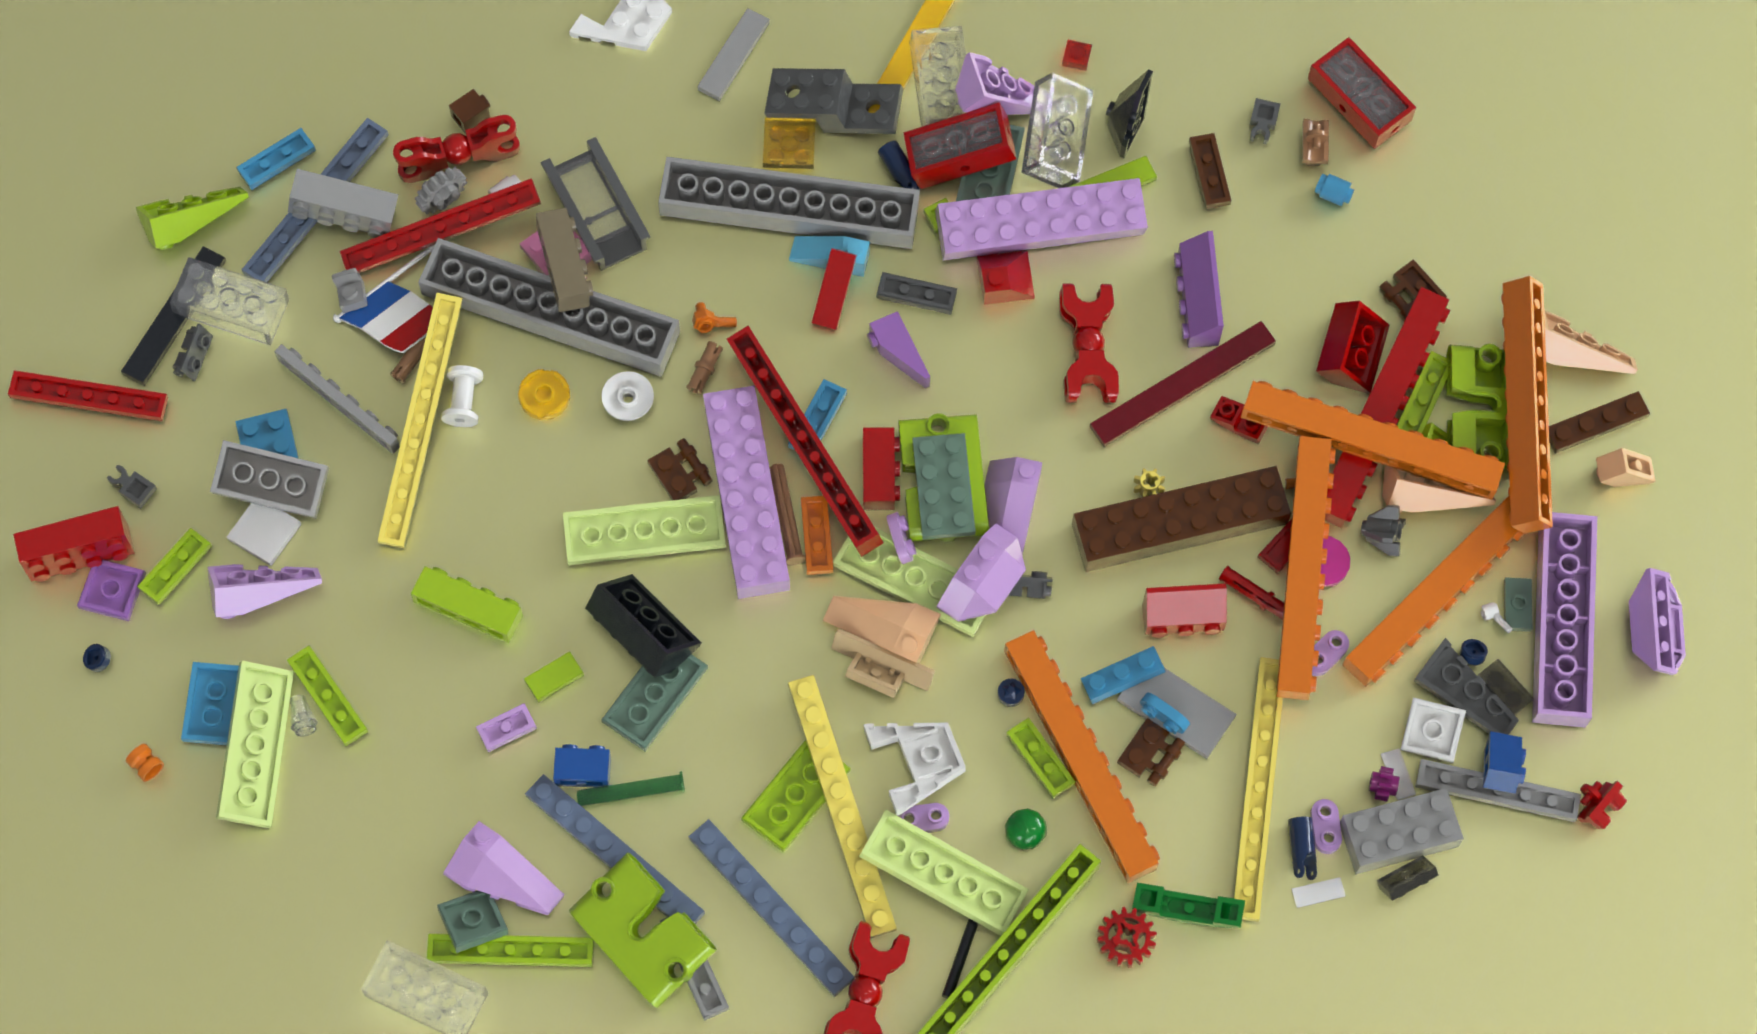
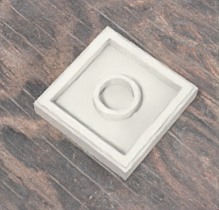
M251 503L230 531L227 539L272 566L301 526V522L282 510Z
M1413 697L1401 750L1454 763L1466 710Z

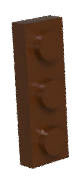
M1210 133L1190 137L1189 145L1205 208L1210 209L1231 205L1232 200L1215 134Z

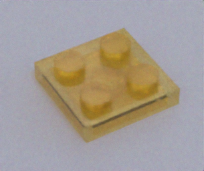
M765 117L763 168L814 169L815 119Z

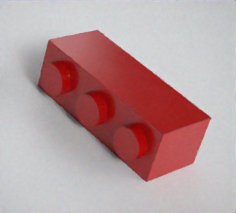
M894 427L863 428V510H895V501H900V486H895V477H900V461H895V452H900V437H894Z

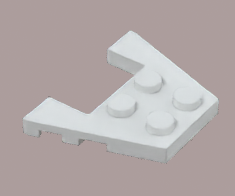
M620 0L604 25L581 14L569 33L573 38H590L594 42L606 41L615 43V46L647 51L672 14V8L664 0Z
M948 722L914 723L913 726H898L897 723H887V726H874V723L863 725L871 750L892 743H899L914 783L889 790V797L896 815H901L966 772L964 761Z

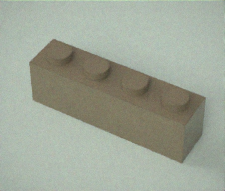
M567 208L536 213V228L558 311L564 312L590 307L589 296H593V287L591 280L586 281L585 275L588 274L585 259L581 260L579 253H582L580 239L574 237L573 232H576L574 217H569Z

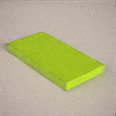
M806 740L741 818V821L783 853L826 802ZM843 763L847 775L851 768Z

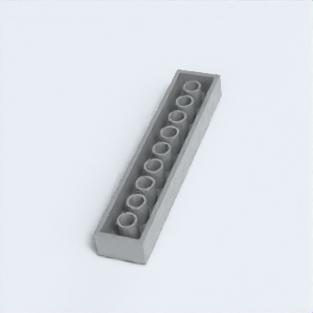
M666 157L658 204L660 216L810 236H846L869 241L870 244L912 249L920 190Z
M440 238L437 239L418 282L421 294L435 299L436 293L460 297L463 300L462 309L660 377L663 375L680 334L679 320L593 291V296H589L590 307L559 312L549 275Z

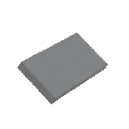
M1166 668L1165 673L1122 691L1117 698L1119 703L1145 720L1148 718L1164 729L1163 722L1156 717L1154 719L1148 717L1141 710L1142 705L1140 701L1147 692L1156 695L1185 716L1190 722L1183 734L1178 732L1172 734L1170 732L1169 735L1175 739L1176 737L1182 739L1187 747L1206 759L1236 717V713Z

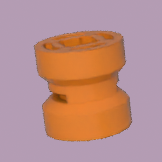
M147 744L139 745L126 758V763L138 771V776L144 782L154 778L164 767V763L160 758L152 755V750Z

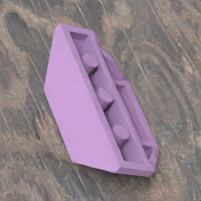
M994 524L981 537L953 576L937 608L958 622L996 613L1026 571L1018 538L998 524Z
M1648 568L1645 570L1629 600L1632 652L1653 671L1675 675L1686 656L1682 604L1676 589L1670 582L1672 580L1670 574L1665 571Z

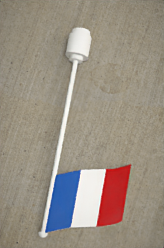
M516 175L507 176L490 188L488 193H494L521 181ZM435 245L428 247L366 293L368 306L347 313L334 314L333 320L336 323L343 321L357 327L385 347L405 353L426 337L433 306L413 292L393 284L391 281L432 252Z

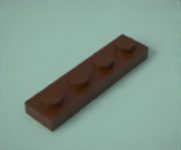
M1637 391L1549 426V443L1556 454L1649 417L1650 412L1641 394Z

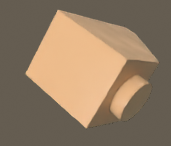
M1620 448L1596 458V472L1601 483L1620 487L1656 482L1651 457Z

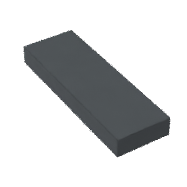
M882 272L876 298L951 315L957 288Z

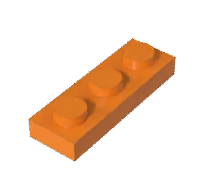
M824 496L801 497L807 575L833 573L828 502Z

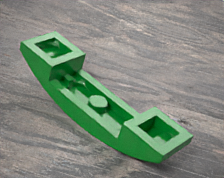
M1137 882L1132 910L1136 908L1137 912L1188 924L1220 928H1241L1245 900L1218 896V899L1169 891L1165 890L1162 886Z

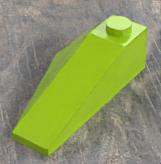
M235 187L209 192L206 194V198L189 195L184 196V199L177 203H170L169 199L138 206L136 211L149 242L155 248L168 249L173 247L174 243L183 241L249 198L248 192L243 188Z

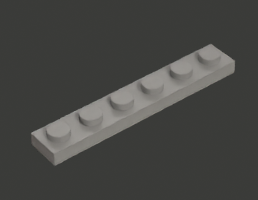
M281 344L275 350L276 357L282 365L390 453L394 454L400 448L397 439L398 434L390 426L387 425L384 428L378 423L379 419L370 410L366 412L359 407V402L350 394L345 396L339 391L340 387L332 379L325 380L320 376V370L312 363L308 365L301 360L302 356L295 349L290 348L288 350Z
M1425 759L1420 760L1415 785L1417 788L1431 791L1447 788L1449 795L1571 822L1577 820L1581 798L1579 793L1529 782L1519 783L1515 794L1483 788V772Z

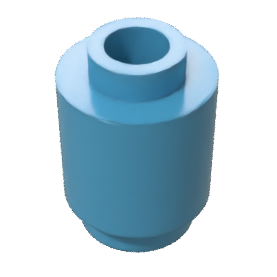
M1322 174L1314 192L1320 194V198L1342 207L1344 202L1349 204L1354 189L1350 188L1352 183L1331 174L1328 176Z

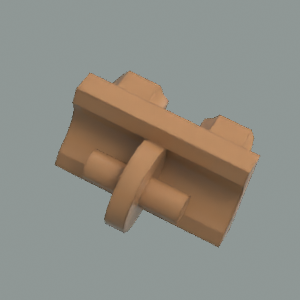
M1303 119L1302 163H1306L1307 166L1328 164L1329 120L1313 121Z

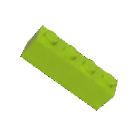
M424 567L411 592L414 603L507 643L510 642L523 616L519 603L510 598H505L504 600L498 598L494 592L487 588L481 587V589H477L471 586L472 584L464 578L457 577V579L449 577L447 572L438 567H433V569Z

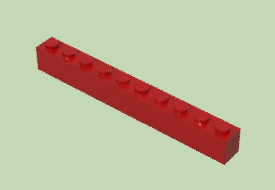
M1423 287L1420 288L1361 414L1369 415L1373 420L1381 423L1390 422L1397 425L1399 419L1395 418L1398 410H1404L1409 400V397L1405 396L1408 388L1414 389L1420 376L1416 374L1419 366L1424 368L1430 355L1426 350L1429 344L1434 346L1438 339L1440 331L1436 329L1440 322L1445 324L1451 311L1447 309L1450 299ZM1344 451L1342 452L1333 471L1332 489H1327V498H1332L1330 514H1325L1326 522L1342 529L1345 521H1352L1357 508L1353 507L1356 498L1362 499L1367 489V486L1363 483L1367 476L1372 478L1378 463Z
M749 325L728 337L726 340L860 556L862 557L882 545L884 542Z

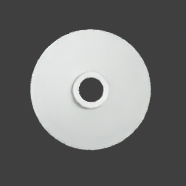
M626 371L613 375L605 383L602 390V403L605 410L612 417L619 420L632 421L639 419L650 410L653 404L654 393L650 382L643 375L636 372ZM628 396L633 398L632 402L629 403L623 401Z

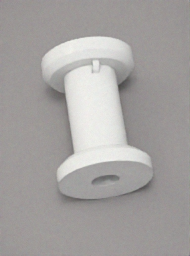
M466 365L451 366L447 369L448 379L454 382L451 408L442 412L441 419L444 423L451 426L473 427L478 424L479 418L472 411L474 385L483 380V372L478 368Z

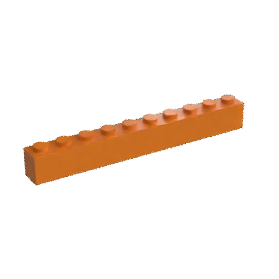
M1531 276L1503 283V294L1501 295L1504 309L1502 325L1505 338L1503 350L1505 352V399L1507 401L1505 419L1508 425L1506 445L1509 451L1507 470L1510 479V487L1508 488L1511 508L1509 520L1511 527L1524 534L1553 527L1543 284Z
M1265 381L1252 382L1240 417L1298 437L1332 439V448L1490 500L1493 499L1497 492L1505 463L1500 462L1494 456H1482L1474 453L1472 449L1467 447L1457 448L1449 445L1445 440H1433L1424 437L1418 431H1405L1399 429L1393 423L1375 421L1366 414L1356 415L1348 412L1344 407H1332L1323 404L1317 398L1309 397L1307 399L1298 396L1295 391L1274 388Z
M1300 436L1276 693V697L1309 700L1310 692L1315 693L1317 677L1312 676L1313 666H1318L1319 651L1314 650L1315 641H1320L1321 625H1316L1317 615H1322L1323 599H1318L1319 590H1324L1325 574H1320L1321 564L1326 565L1327 549L1323 548V539H1328L1330 525L1325 523V514H1330L1332 498H1327V489H1332L1334 473H1329V465L1335 463L1336 448H1331L1332 439Z
M1509 496L1345 658L1343 666L1365 687L1371 681L1377 683L1386 673L1384 668L1389 663L1394 666L1404 655L1401 651L1407 645L1412 648L1421 639L1420 633L1425 628L1430 630L1439 621L1438 615L1443 610L1448 612L1457 603L1458 600L1455 598L1461 592L1465 595L1474 586L1475 582L1473 580L1478 575L1483 577L1492 568L1491 562L1496 557L1501 559L1510 550L1508 545L1514 539L1518 542L1525 535L1523 532L1511 527L1509 513L1511 511Z
M1033 630L1005 643L1004 652L1019 681L1024 686L1027 696L1066 769L1076 781L1075 786L1127 884L1156 871L1159 864L1158 860H1160L1156 848L1153 845L1149 846L1145 839L1147 832L1141 822H1136L1132 814L1135 811L1128 798L1124 799L1120 792L1122 786L1118 777L1111 775L1107 768L1109 761L1103 751H1098L1095 745L1097 739L1091 728L1087 729L1082 721L1085 719L1079 705L1074 706L1070 698L1072 692L1068 684L1061 682L1058 676L1060 670L1054 659L1050 660L1045 651L1048 648L1042 636L1037 637Z

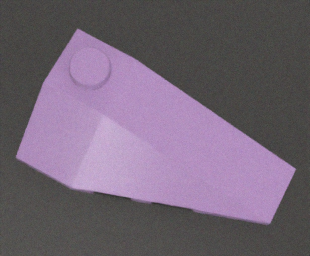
M971 52L966 54L955 88L958 104L963 112H970L1000 102L1007 115L1046 114L1049 112L1041 89L1021 77L1016 80L1009 75L1008 69L1003 66L998 69L992 65V60L986 56Z
M1020 457L991 460L984 485L989 527L991 528L994 524H998L1016 536L1023 555L1041 475L1042 462Z
M239 564L208 567L215 617L223 619L244 615L322 584L318 568L283 567L281 571H274L269 569L268 566L259 565L258 570H243V565Z
M480 821L464 837L443 875L466 890L472 892L478 890L491 894L490 897L497 900L503 898L513 901L519 907L547 916L564 897V893L501 835Z

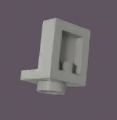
M356 268L332 275V280L337 287L340 309L343 313L368 306L364 281Z

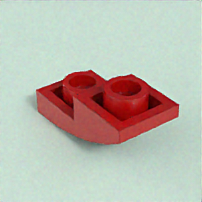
M1221 396L1210 419L1225 429L1259 444L1268 426L1240 418L1245 404Z

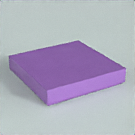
M102 560V565L90 569L77 607L82 610L129 621L140 592L137 586L145 578L146 572L145 570Z

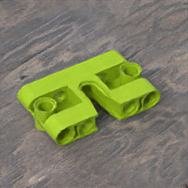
M1450 344L1446 354V358L1451 360L1448 366L1450 368L1448 371L1449 375L1446 380V396L1470 403L1488 404L1492 411L1471 410L1452 413V420H1447L1448 443L1457 448H1470L1474 453L1485 456L1484 452H1487L1498 458L1500 462L1505 463L1504 469H1507L1509 451L1506 445L1508 425L1505 419L1507 414V401L1505 399L1506 376L1504 374L1505 352L1494 344H1485L1481 348ZM1482 356L1490 358L1491 362L1485 361Z
M937 413L929 418L898 420L902 471L916 474L912 438L965 433L975 535L962 537L983 536L988 531V517L977 414L947 417L944 414ZM934 426H942L945 430L943 432H935L932 428ZM916 486L905 490L907 522L909 525L908 535L912 541H926L922 540ZM957 537L938 539H940L943 542H952L955 539H957Z
M627 852L603 877L593 882L591 889L569 909V912L647 1001L658 1008L679 986L689 981L693 977L694 972L717 949L685 912L682 914L677 912L655 925L644 937L639 935V925L652 913L665 890L632 854ZM608 882L611 886V893L605 897L602 893V888ZM677 963L682 964L684 969L682 976L679 978L674 974V967Z

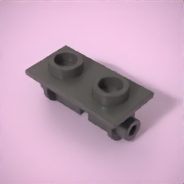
M197 324L196 327L191 326V329L187 330L181 346L182 349L187 351L186 353H178L175 364L172 367L174 369L173 374L183 377L185 374L192 381H196L213 335L201 324Z
M1032 571L1031 576L1022 575L1009 596L1022 597V587H1028L1027 597L1043 599L1046 596L1051 597L1052 586H1047V582H1052L1053 579L1052 577H1047V572Z

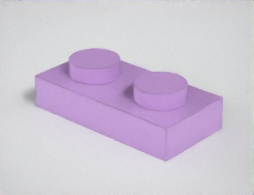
M525 703L476 726V729L489 753L536 730L537 727Z

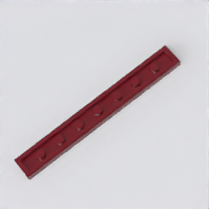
M1260 321L1090 423V428L1103 447L1275 345L1276 340L1264 323Z

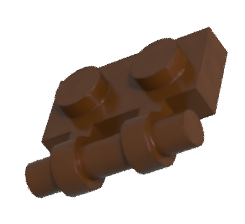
M1414 259L1394 273L1393 279L1398 284L1392 287L1388 281H1385L1379 287L1385 293L1384 297L1397 306L1400 310L1399 314L1404 319L1407 318L1421 287L1447 298L1446 294ZM1403 291L1413 300L1409 304L1400 295Z
M685 438L677 442V446L681 450L680 453L675 455L669 447L647 460L648 465L671 500L686 499L697 493L694 482L699 479L704 486L709 485L713 481L708 474L709 469L706 464L700 462L696 456V449L693 445H689ZM686 461L693 468V471L688 474L681 465Z
M1147 718L1118 759L1117 764L1139 778L1147 770L1151 773L1147 782L1156 787L1161 779L1164 780L1167 776V769L1172 762L1178 760L1182 754L1180 750L1185 745V742L1176 737L1172 744L1166 743L1165 740L1170 732ZM1159 750L1165 755L1157 764L1152 759Z

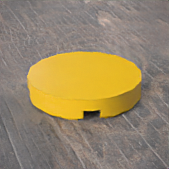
M537 369L529 373L519 386L518 397L523 411L530 417L539 420L553 419L561 415L570 401L569 385L566 379L557 371Z

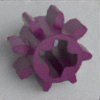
M1381 766L1379 772L1372 771L1369 791L1375 792L1374 799L1387 801L1389 795L1396 797L1400 777L1394 776L1393 768Z

